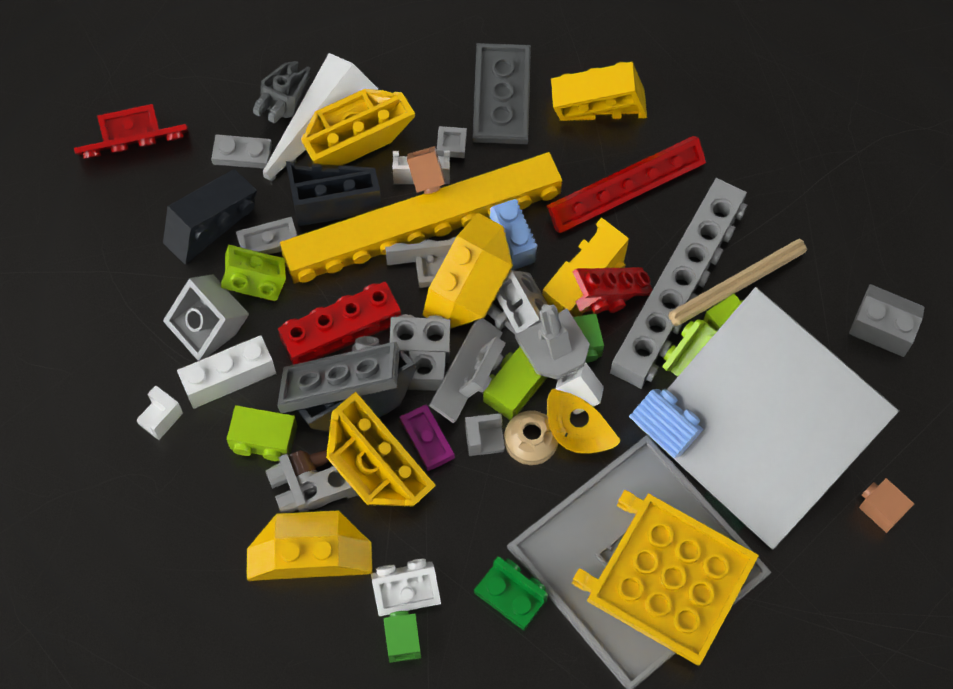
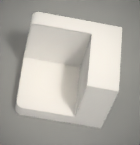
M586 362L584 367L558 379L556 385L557 390L575 395L593 407L601 402L603 385ZM576 409L573 411V413L579 414L585 410Z
M155 385L148 393L152 403L138 417L137 422L160 440L183 412L176 400Z

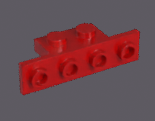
M149 104L98 115L103 142L76 147L74 151L78 156L83 155L84 159L101 156L100 151L111 149L112 153L128 150V145L139 143V147L156 144L155 139L166 137L167 141L181 139L184 137L183 133L189 131L186 124L159 129L154 105Z
M642 267L576 268L572 271L583 294L581 298L575 301L580 312L593 311L594 314L609 310L610 313H614L623 309L626 306L625 302L632 297L647 296L653 290L650 285V277Z

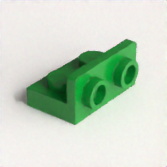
M497 556L493 567L474 589V593L524 631L547 602L548 594L545 592L546 587L533 577L528 579L522 575L520 567L512 560L506 558L504 561Z

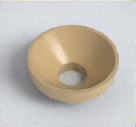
M521 412L509 421L505 429L504 444L506 450L512 458L522 464L538 465L544 463L554 455L558 447V442L551 433L548 417L541 412ZM528 425H536L540 428L541 435L534 440L528 439L523 434L524 428Z

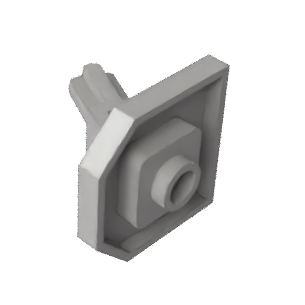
M544 304L539 312L541 322L515 334V339L538 375L558 380L584 367L590 344L568 309L558 313L557 307L554 304Z

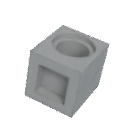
M409 351V358L415 363L417 368L408 387L409 390L437 391L445 377V352ZM422 367H427L431 370V372L422 375L419 374L417 370Z

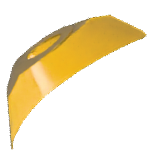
M552 389L547 399L548 424L554 438L567 450L589 454L614 448L620 443V438L606 420L588 402L561 390ZM576 409H583L588 413L589 421L583 427H575L570 422V414Z

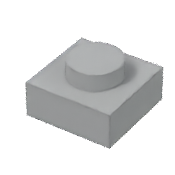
M439 126L436 150L438 156H444V150H450V157L465 158L467 128Z

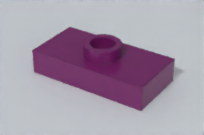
M427 404L400 417V422L427 472L455 458L450 445Z

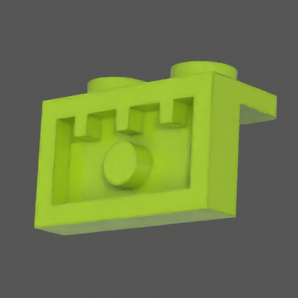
M228 245L225 253V273L221 281V288L276 301L286 280L285 259Z
M704 320L690 321L681 333L683 339L678 346L673 345L665 354L664 360L666 362L662 368L666 371H671L678 377L714 336L717 330Z

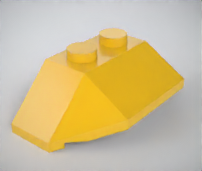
M363 89L315 111L301 138V142L314 164L343 166L392 143L413 120L415 112L402 92L394 91V93L384 90Z
M480 213L473 217L457 235L428 289L422 316L428 318L429 316L438 315L444 317V319H450L451 329L485 318L513 267L504 226Z
M356 391L332 411L326 458L367 505L414 506L436 486Z
M339 510L276 514L247 548L248 581L373 573L371 541Z

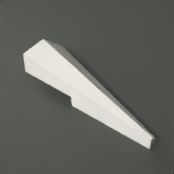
M328 54L264 168V178L273 181L276 178V174L287 166L286 161L296 162V158L306 150L301 142V138L315 111L363 89L378 90L353 63L333 54Z

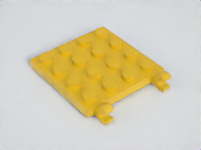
M624 490L618 500L617 507L626 512L636 514L600 578L597 579L579 568L571 584L583 591L590 592L587 602L700 666L759 555L649 493L643 501L631 492Z

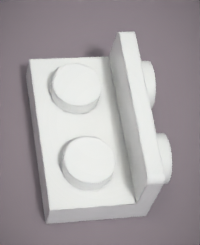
M422 558L407 562L408 566L396 569L395 565L378 567L376 569L377 572L371 574L378 615L384 616L396 611H409L441 604L433 563L426 562V559Z

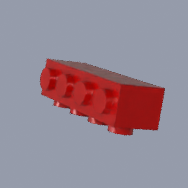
M385 281L380 284L368 285L362 292L353 296H343L330 306L318 307L312 310L309 315L300 319H290L282 327L278 328V332L292 365L317 360L355 343V340L359 337L371 336L391 327V317L400 316L401 310Z

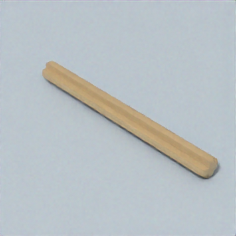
M797 239L670 311L668 317L674 326L681 325L806 253L807 247L804 245V241Z

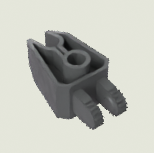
M297 61L284 63L261 81V96L254 105L253 113L261 116L268 109L270 110L268 120L273 123L278 122V119L282 116L285 118L294 117L308 90L310 67H306L298 72Z

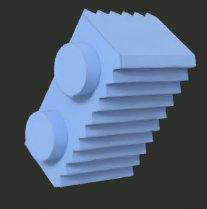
M513 199L492 206L490 208V219L505 228L513 264L511 270L534 263L536 260L537 244L535 239H533L531 229H528L529 225L526 224V219H524L520 205H518V200Z
M652 389L629 417L673 458L680 457L704 430L698 425L700 419L690 410L686 409L683 411L675 403L678 399L668 390Z

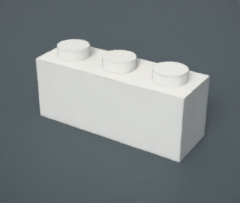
M261 335L177 370L193 409L276 374L273 360Z

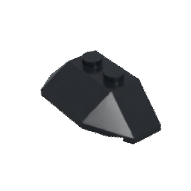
M403 350L400 351L397 388L360 396L378 418L387 415L390 411L401 405L417 369L415 363ZM346 399L299 409L298 411L311 429L329 432L332 411Z

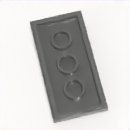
M477 43L473 142L528 144L531 45Z
M397 342L283 367L277 404L280 413L344 400L355 391L359 396L397 388L400 352Z

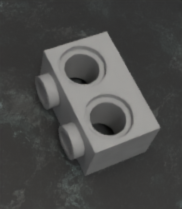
M511 270L496 296L516 334L541 322L539 312L547 302L530 273Z
M407 314L391 317L390 343L397 342L400 351L403 350L408 357L409 351L445 352L446 363H449L450 319H444V317L438 315L429 316L428 318H415ZM402 334H410L413 336L409 340L399 339V336ZM435 334L442 337L439 341H431L428 338Z

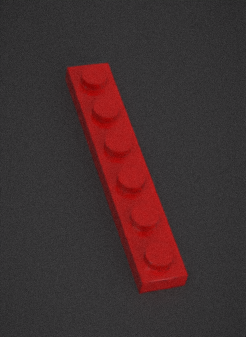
M689 137L547 205L555 230L562 233L705 164L706 160L699 137Z

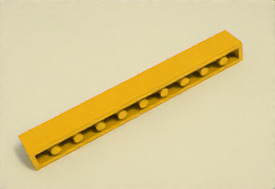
M550 152L443 187L436 192L422 194L281 241L282 255L293 284L309 282L318 275L327 272L336 273L345 266L354 263L362 264L372 257L381 254L386 255L385 247H390L396 243L417 244L434 236H445L452 230L465 227L477 213L490 218V208L492 206L515 199L518 200L520 209H525L531 203L540 200H551L558 194H561L562 178Z

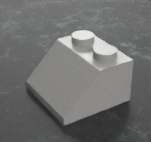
M212 274L189 278L163 321L193 356L200 361L207 358L233 338L249 316V313L227 289L221 288L220 281Z
M870 284L849 334L904 357L914 342L923 319L925 307Z

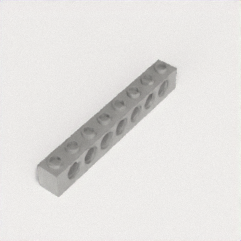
M718 178L714 180L612 362L610 374L642 389L646 380L652 382L659 366L655 365L660 356L664 358L672 345L669 338L672 333L678 334L683 326V323L678 326L672 324L668 314L674 309H668L663 304L671 303L677 308L698 296L694 294L698 286L703 288L711 272L707 271L711 263L717 264L723 252V249L720 248L722 242H729L736 228L732 226L734 220H741L748 205L744 203L747 192ZM714 213H721L725 217H718ZM702 235H709L713 239L707 240L703 238ZM695 257L698 258L701 262H692L689 258ZM684 280L688 283V285L683 286L678 284L676 281ZM658 326L663 331L659 333L653 332L649 327ZM643 349L649 352L650 355L640 356L636 351Z

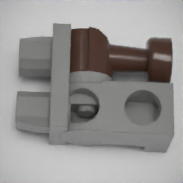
M302 450L296 451L289 456L285 454L279 457V464L266 470L272 489L288 483L290 486V491L275 496L281 513H290L299 510V512H309V510L320 508L327 503L344 497L349 499L358 496V494L334 466L318 472L317 468L330 462L326 458L327 450L308 454Z

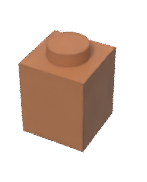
M435 146L407 154V162L416 191H424V194H429L440 190V186L445 184V178Z
M886 478L879 486L873 482L863 492L862 496L865 500L859 508L887 533L911 509L914 503Z

